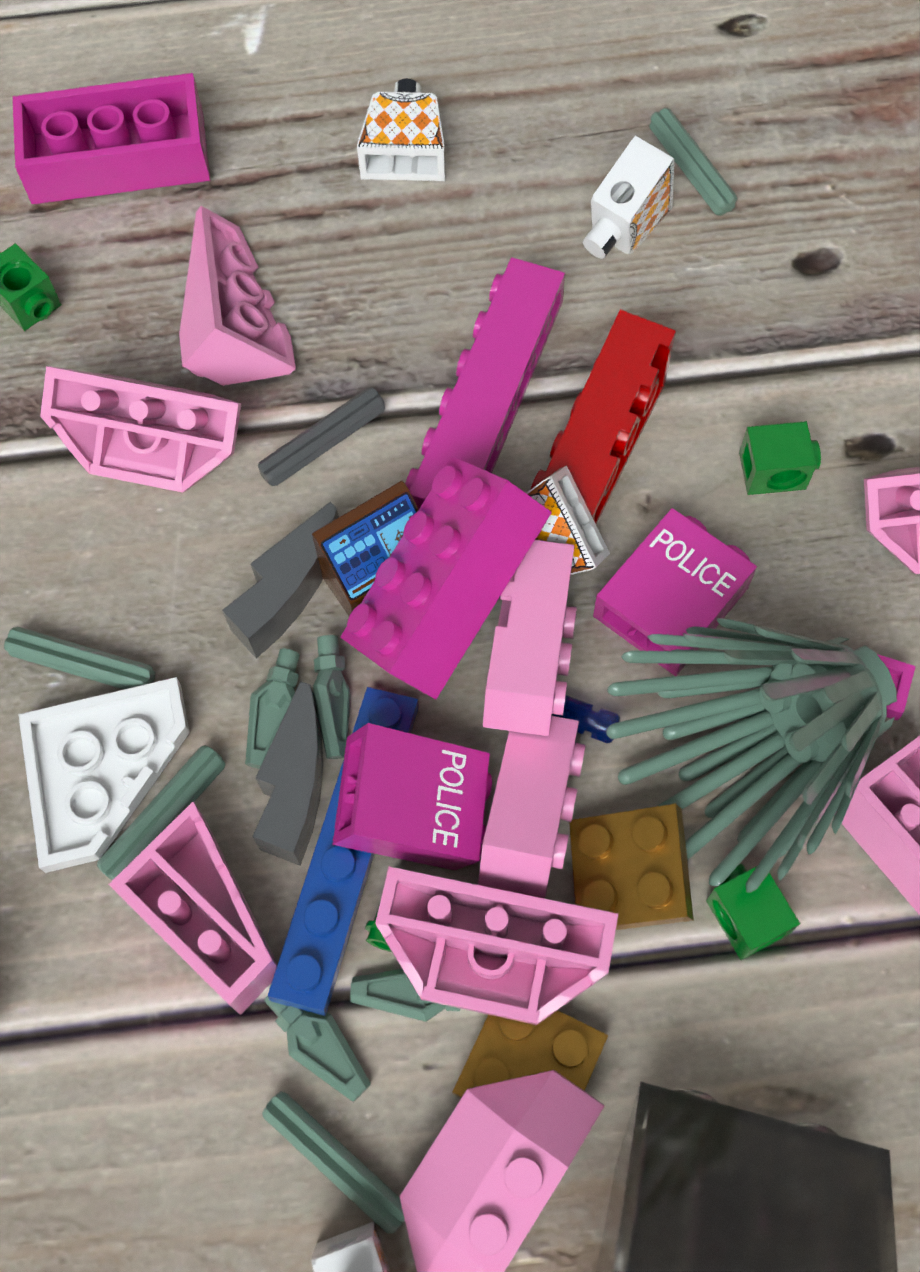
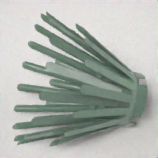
M723 618L716 619L722 627L750 634L705 627H690L686 629L687 633H683L684 636L667 634L648 635L649 640L655 644L721 649L724 651L678 649L672 651H628L621 658L628 663L768 665L772 667L623 681L611 684L607 692L612 696L658 692L660 697L668 699L758 688L611 724L606 731L607 736L611 739L664 728V738L674 740L744 719L624 768L618 774L619 782L623 785L634 783L719 748L683 766L678 775L683 781H691L721 766L720 768L657 805L677 804L680 808L684 809L766 759L706 806L705 815L712 819L685 841L688 860L803 763L740 831L737 837L738 844L709 876V884L711 886L722 884L802 794L804 801L748 878L746 892L750 893L756 890L776 861L786 854L777 871L779 881L782 880L806 843L808 855L816 851L831 821L834 834L837 833L876 739L892 726L895 717L885 722L887 716L886 706L897 701L896 687L889 669L875 651L866 645L856 650L843 645L842 643L849 640V638L837 637L822 641Z

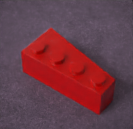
M621 309L619 310L584 389L575 399L568 424L564 431H559L550 451V458L552 459L547 470L540 469L531 489L560 468L567 466L595 524H597L665 387L676 330Z

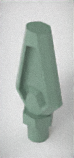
M324 635L317 637L318 657L314 659V671L318 675L312 689L326 759H341L345 756L348 737L350 689L341 671L345 670V657L339 655L338 636Z
M285 648L280 649L275 666L269 669L267 682L251 694L245 764L250 767L260 769L295 694L294 688L299 677L295 671L300 654L296 651Z
M403 969L352 978L351 1003L427 1022L444 1009L446 1011H460L461 1009L421 1000Z
M268 995L266 996L264 1001L278 1016L275 1022L284 1032L287 1031L289 1056L352 1102L358 1099L370 1087L371 1083L331 1014L323 1016L271 1002Z

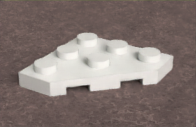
M177 677L18 714L39 868L43 872L48 873L99 860L107 851L190 733L182 688Z

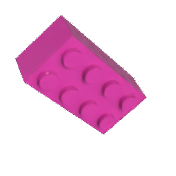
M193 73L12 96L15 168L31 204L210 181L204 116Z
M452 456L447 465L435 476L432 489L418 512L407 521L403 536L391 556L378 568L373 585L361 604L351 612L347 621V627L340 638L391 675L437 699L552 512L510 481Z

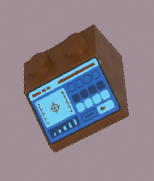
M403 480L312 533L323 580L348 616H350L355 607L361 604L375 581L378 568L391 556L403 536L407 521L419 510Z

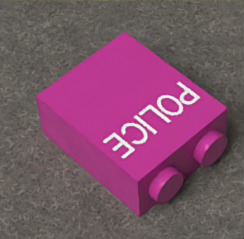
M671 508L597 594L593 617L640 651L698 650L699 648L655 644L647 636L652 634L684 636L683 633H687L686 629L690 627L716 629L719 625L716 619H724L747 591L757 566L750 562L749 557L740 548L734 545H726L708 533L706 527L699 520L692 516H683ZM658 663L674 676H677L686 665Z
M367 723L347 737L332 845L454 871L479 862L486 827L483 825L485 802L492 788V776L488 772L490 753Z

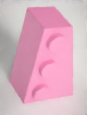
M535 540L501 594L502 605L498 626L495 628L485 692L483 727L549 736L552 714L563 715L567 682L556 681L557 675L568 676L572 644L562 643V637L573 639L577 607L566 606L574 545Z
M551 716L549 736L509 731L484 836L478 885L545 899L551 867L563 868L569 835L558 833L560 820L571 822L577 789L567 787L569 775L580 777L586 745L575 743L579 721Z
M918 736L859 780L842 825L920 915V736Z
M192 802L108 885L241 1015L272 983L278 964L206 819L195 803Z

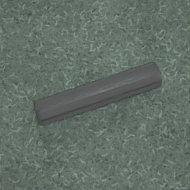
M374 388L365 389L258 463L261 476L270 486L279 485L383 413L385 410L383 398Z

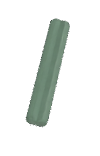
M668 108L655 112L651 116L650 129L671 157L674 158V161L702 198L718 216L731 212L735 208V202L737 201V195L673 112Z
M13 627L9 631L4 643V649L12 657L121 689L150 684L155 679V671L148 664L22 627Z
M206 745L201 746L98 860L97 867L110 880L116 878L192 802L196 801L225 768L223 758L212 748Z
M280 1091L264 1108L262 1112L263 1118L386 1233L393 1234L405 1221L400 1197L287 1093Z

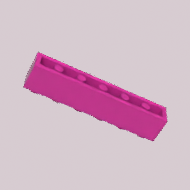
M511 257L504 274H496L489 294L490 307L487 312L482 310L479 312L474 325L473 338L475 341L471 350L465 348L460 355L456 369V376L459 377L454 389L447 387L443 394L439 408V415L442 416L437 428L430 427L425 435L421 451L422 456H424L419 469L412 468L405 482L418 509H420L431 491L435 476L447 465L452 456L490 473L493 472L563 303L564 272Z

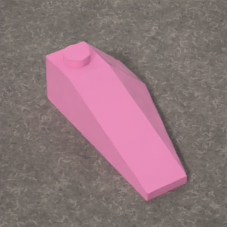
M200 206L195 216L179 332L182 367L189 369L196 376L206 377L223 386L290 375L296 369L291 336L285 324H276L270 311L275 302L270 291L261 289L253 273L258 269V265L240 227L203 206Z

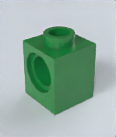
M14 243L0 253V307L25 332L37 322L46 319L62 304L49 276Z
M807 421L747 427L739 451L747 495L806 490L814 471L818 470L821 464L820 446L817 440H811Z
M739 864L722 884L714 888L706 900L741 961L790 935L801 924L770 873L767 874L756 890L750 893L746 892L747 880L756 867L747 871L743 864Z

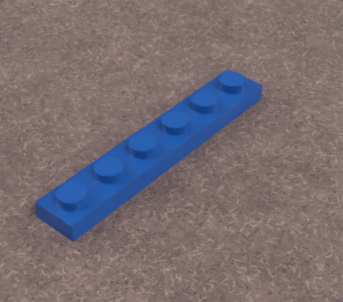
M367 687L352 733L367 723L411 733L419 708L418 699ZM343 763L268 993V998L271 1002L326 1016L374 858L373 853L332 845Z

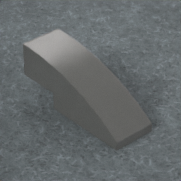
M331 502L254 560L250 565L257 583L222 610L232 633L256 659L276 642L303 612L323 580L312 533L339 518L337 508Z
M302 681L298 685L256 776L263 794L270 796V799L252 836L261 851L301 866L313 833L320 803L323 775L322 734L311 685Z

